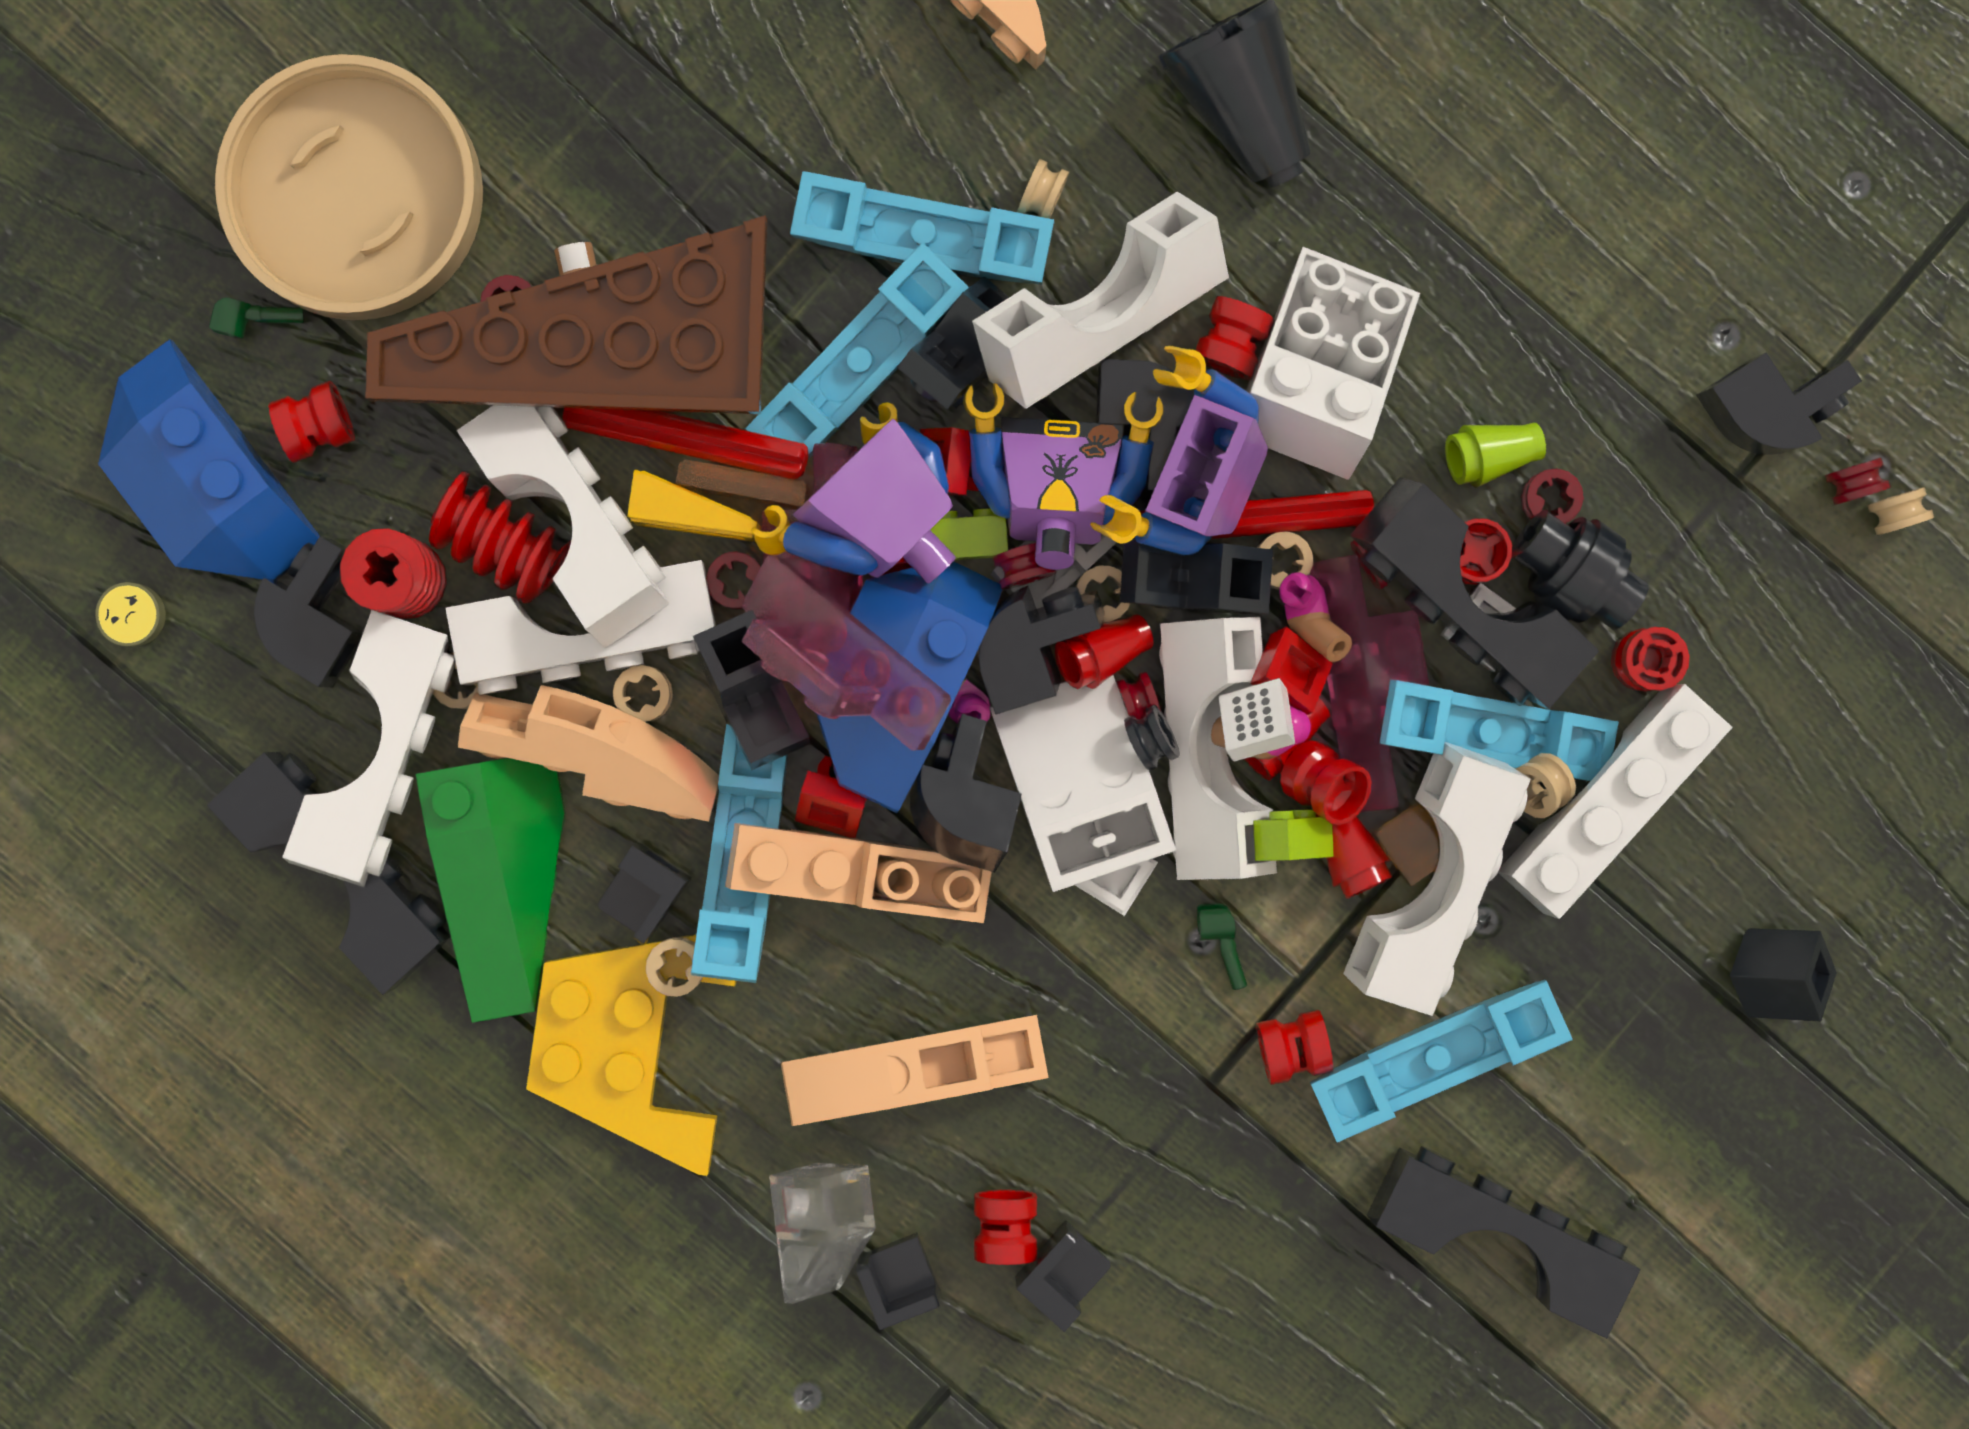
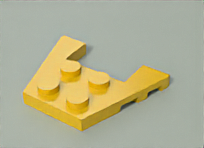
M696 934L680 936L693 942L696 941ZM662 941L620 947L545 962L526 1090L698 1175L708 1176L718 1115L654 1107L652 1105L667 996L656 991L649 983L646 974V960L651 950ZM670 949L664 952L667 962L659 971L666 981H669L673 976L677 979L688 980L685 971L692 965V959L686 952H683L679 957L676 956L677 949ZM703 977L701 982L727 986H735L737 982Z

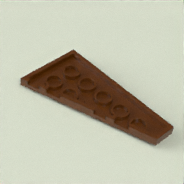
M766 215L745 221L743 225L713 234L707 232L685 239V242L648 253L639 252L545 280L543 284L513 293L507 291L490 296L485 301L448 312L444 310L368 332L365 398L369 401L761 414L767 245Z

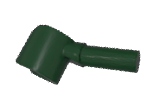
M222 298L214 304L209 328L218 334L243 339L248 320L258 323H304V309L301 307H261V305H251L233 298Z
M1222 903L1198 905L1197 928L1199 940H1219L1221 956L1232 990L1246 987L1247 982L1234 939L1236 935L1235 921L1230 909Z

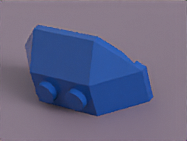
M169 339L118 377L98 465L175 567L262 580L263 578L277 580L289 571L294 558L305 544L310 542L315 545L320 535L174 341Z
M954 561L929 584L912 567L865 581L810 695L834 765L833 769L839 786L898 813L937 739L986 634L1002 592L999 583Z

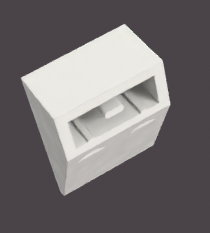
M1302 247L1274 317L1275 321L1268 338L1265 340L1257 366L1246 389L1258 403V425L1269 449L1347 480L1350 479L1373 439L1420 295L1419 292Z
M1113 675L1095 689L1086 686L1075 689L1067 682L1060 683L1056 696L995 715L993 706L990 707L1019 793H1022L1021 802L1053 892L1176 851L1149 770L1145 768L1138 758L1127 735L1124 720L1129 716Z

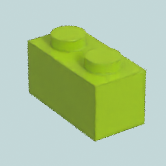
M991 509L973 510L974 517L958 518L957 511H948L930 529L956 556L955 560L993 558L1000 553L1008 551L1006 518L993 514Z
M1313 810L1269 812V820H1253L1255 861L1334 857L1332 824L1321 817H1316V813Z

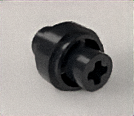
M1543 510L1529 521L1512 547V558L1532 571L1528 581V588L1534 593L1535 602L1541 606L1557 610L1567 621L1572 620L1575 623H1582L1594 616L1612 630H1617L1635 615L1647 596L1649 590L1648 583L1629 570L1632 553L1626 548L1625 538L1599 519L1589 521L1585 517H1579L1567 525L1549 511Z

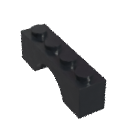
M1400 477L1350 535L1365 550L1360 560L1385 582L1390 583L1395 578L1410 592L1404 601L1420 617L1433 625L1439 619L1454 633L1448 640L1449 644L1464 658L1477 666L1484 660L1492 667L1497 675L1491 682L1508 699L1519 706L1528 700L1550 709L1599 650L1557 610L1541 606L1538 603L1529 601L1506 613L1488 614L1478 608L1465 589L1460 570L1462 544L1469 526L1424 483Z
M264 752L209 802L207 806L250 852L267 850L288 843L304 796L318 794L311 786L317 779L312 771L294 754L289 753L284 757L280 752ZM389 854L380 876L369 874L364 887L344 881L349 895L350 916L347 930L339 946L341 951L382 995L396 989L451 938L442 927L447 922L444 914L428 897L420 893L415 898L398 880L403 875V871Z
M1421 1146L1417 1155L1399 1147L1367 1213V1217L1377 1228L1433 1255L1448 1242L1465 1233L1493 1230L1512 1235L1523 1241L1533 1258L1537 1275L1536 1298L1549 1311L1606 1339L1608 1338L1641 1270L1624 1256L1628 1246L1595 1229H1592L1587 1239L1567 1229L1570 1221L1569 1217L1540 1202L1535 1201L1531 1211L1509 1201L1513 1190L1487 1176L1478 1173L1474 1183L1452 1173L1456 1165L1454 1161L1427 1147Z

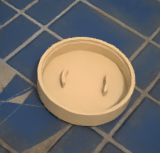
M338 54L308 59L276 73L250 94L231 120L218 153L215 173L216 203L220 221L227 239L244 266L266 287L294 305L312 313L342 320H367L394 315L421 303L437 292L453 276L467 256L475 239L482 212L483 185L478 157L466 129L455 113L429 85L414 74L390 62L361 55Z

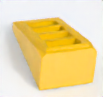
M634 470L627 517L635 525L756 542L751 529L754 527L761 531L762 527L750 516L646 471Z

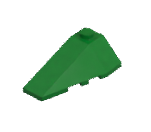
M505 758L415 774L427 841L472 1023L535 1012L537 1010L547 943L546 932L551 898L555 889L557 875L555 871L560 837L563 834L566 814L559 772L549 770L539 764Z

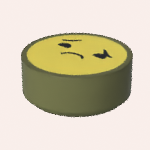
M124 582L108 588L102 594L96 606L95 616L99 630L109 641L121 646L138 647L150 643L160 634L165 624L166 611L162 599L153 589L142 584Z

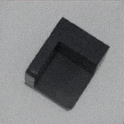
M639 842L631 846L619 864L620 871L598 902V907L635 932L633 939L644 945L651 940L692 877Z
M1750 928L1744 934L1730 978L1743 1009L1749 1017L1821 1022L1837 972L1821 931Z
M1066 1220L1038 1250L1037 1260L1027 1263L1015 1276L1016 1289L1065 1332L1081 1314L1079 1302L1108 1272L1111 1263L1100 1250Z
M918 1232L858 1256L856 1271L879 1330L940 1306V1288Z

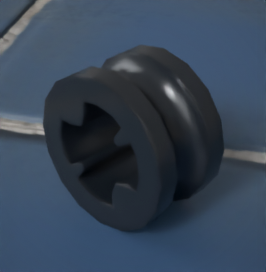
M1156 705L1146 708V716L1141 719H1137L1133 715L1125 718L1124 725L1129 740L1138 758L1147 770L1151 771L1157 768L1158 760L1161 757H1168V759L1174 760L1180 756L1174 734L1164 715Z

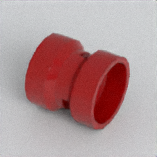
M1217 296L1209 314V318L1215 327L1210 329L1208 335L1199 339L1195 351L1202 354L1207 367L1235 378L1251 380L1258 363L1255 354L1257 349L1255 342H1261L1268 338L1275 319L1265 311L1242 301Z
M331 381L312 387L309 395L303 397L302 400L297 401L286 396L270 402L268 405L276 436L286 456L293 463L312 457L318 445L330 444L334 447H339L355 440L354 429L348 410L338 389Z
M1472 519L1465 522L1469 527L1462 544L1463 555L1462 549L1460 555V570L1464 585H1476L1499 577L1507 569L1512 558V543L1508 533L1498 523L1489 519Z
M1664 627L1640 628L1627 632L1617 640L1612 650L1611 666L1614 675L1622 685L1632 690L1662 691L1674 687L1683 679L1689 668L1690 655L1685 641L1678 633Z
M1311 740L1302 743L1287 758L1281 772L1280 783L1283 792L1288 797L1301 805L1312 806L1313 811L1329 823L1341 825L1351 821L1366 805L1371 792L1372 781L1369 772L1364 767L1352 760L1340 759L1339 755L1329 746L1320 741Z
M1319 1009L1300 1013L1295 1021L1281 1023L1276 1019L1256 1023L1261 1057L1270 1085L1288 1082L1295 1073L1304 1071L1309 1072L1313 1076L1333 1072L1330 1042L1324 1019ZM1295 1038H1297L1300 1055L1298 1054Z
M987 1190L975 1193L974 1215L980 1220V1233L974 1238V1260L980 1263L995 1265H1017L1036 1261L1037 1238L1031 1233V1221L1037 1216V1194L1023 1190Z

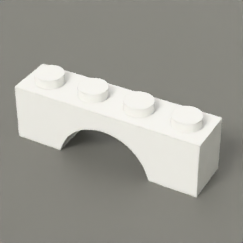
M1175 192L1127 223L1122 250L1114 267L1102 283L1088 295L1072 303L1049 305L1024 288L974 319L972 323L989 381L993 384H998L1003 392L1027 409L1228 279L1229 275L1217 216L1181 193Z
M493 405L462 426L457 432L486 477L506 498L515 500L530 496H544L567 504L572 520L571 545L565 561L553 577V580L585 630L604 648H607L669 605V602L657 586L666 576L645 546L634 551L624 536L625 533L633 529L631 523L611 496L604 501L600 500L591 486L600 480L598 473L579 447L569 453L559 438L569 430L553 407Z
M702 560L660 567L666 578L659 582L657 586L669 602V605L607 648H604L590 633L566 636L547 631L534 622L519 601L511 596L447 607L445 609L459 682L461 685H474L477 683L479 695L518 688L516 676L541 672L543 683L580 677L579 665L604 660L606 671L643 665V652L667 648L669 659L697 655L693 636L716 626L711 595L707 586L705 564Z
M371 610L350 668V673L353 679L372 696L379 707L382 722L380 745L370 766L351 784L329 793L304 796L282 857L288 863L362 887L365 886L369 874L380 876L392 843V839L382 836L390 812L402 814L413 785L414 778L404 775L412 750L419 753L424 752L435 722V716L426 714L434 689L441 692L446 691L456 663L455 656L447 653L450 644L446 634Z
M1260 617L1219 618L1160 624L1161 646L1159 656L1164 674L1166 705L1164 717L1174 734L1180 752L1178 758L1174 760L1169 759L1170 771L1168 775V788L1172 796L1173 842L1176 851H1173V855L1176 859L1177 880L1242 879L1277 873L1276 861H1255L1253 820H1269V812L1273 811V809L1255 801L1241 788L1232 773L1226 749L1214 745L1211 740L1212 726L1216 719L1221 716L1219 696L1253 686L1250 682L1263 654Z
M1676 684L1674 687L1659 691L1623 731L1618 747L1597 775L1563 809L1550 819L1539 824L1500 867L1498 873L1543 914L1560 919L1733 727L1686 684Z
M1448 742L1444 743L1443 755L1433 753L1415 799L1429 812L1437 827L1440 839L1438 865L1428 886L1411 903L1390 913L1366 917L1343 973L1365 995L1433 1016L1439 999L1447 994L1452 985L1454 977L1453 965L1463 941L1471 936L1476 927L1478 905L1488 881H1491L1497 875L1503 859L1502 848L1513 822L1521 817L1526 807L1527 787L1531 780L1529 777L1505 762Z

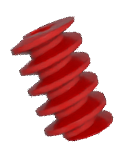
M462 471L445 491L432 516L429 534L430 545L435 549H443L452 543L451 556L453 560L458 563H464L474 556L472 568L475 574L486 576L496 569L494 579L496 587L501 590H507L518 582L516 592L518 601L523 604L530 603L553 583V577L562 566L568 554L571 540L559 550L554 549L552 545L557 528L552 525L536 537L530 534L535 516L530 511L515 523L511 522L509 516L513 501L509 498L503 500L493 510L487 507L491 487L487 484L483 485L473 495H468L465 492L470 474Z
M389 528L372 529L357 536L345 549L340 563L341 582L348 596L360 606L401 619L419 618L431 612L442 600L447 585L446 568L438 553L426 543Z

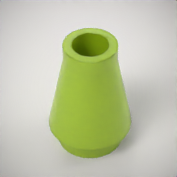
M1535 422L1525 425H1463L1458 433L1449 435L1446 439V461L1450 474L1457 484L1470 483L1473 487L1477 488L1530 462L1544 459L1546 455L1545 437L1541 427Z

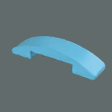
M802 171L790 235L824 246L897 263H903L923 242L955 274L980 278L985 276L987 279L1042 285L1054 219L992 207L990 212L869 189L862 182Z
M922 242L878 288L880 292L793 383L789 382L761 411V414H758L745 429L750 432L804 443L808 447L809 459L894 374L910 349L931 334L962 292L969 287Z
M1390 679L1379 744L1443 755L1444 743L1448 742L1505 762L1513 768H1518L1528 763L1531 758L1540 753H1550L1559 757L1569 767L1574 779L1591 781L1614 752L1619 722L1565 711L1548 710L1526 705L1519 706L1516 703Z
M726 724L718 780L719 795L703 907L699 913L691 975L756 983L771 894L733 890L725 887L734 824L740 823L780 828L788 754L751 771L729 724Z
M1544 979L1484 1000L1405 1033L1334 1068L1333 1072L1323 1074L1311 1081L1310 1084L1336 1142H1340L1395 1118L1394 1112L1503 1064L1511 1062L1513 1065H1516L1573 1039L1551 989Z

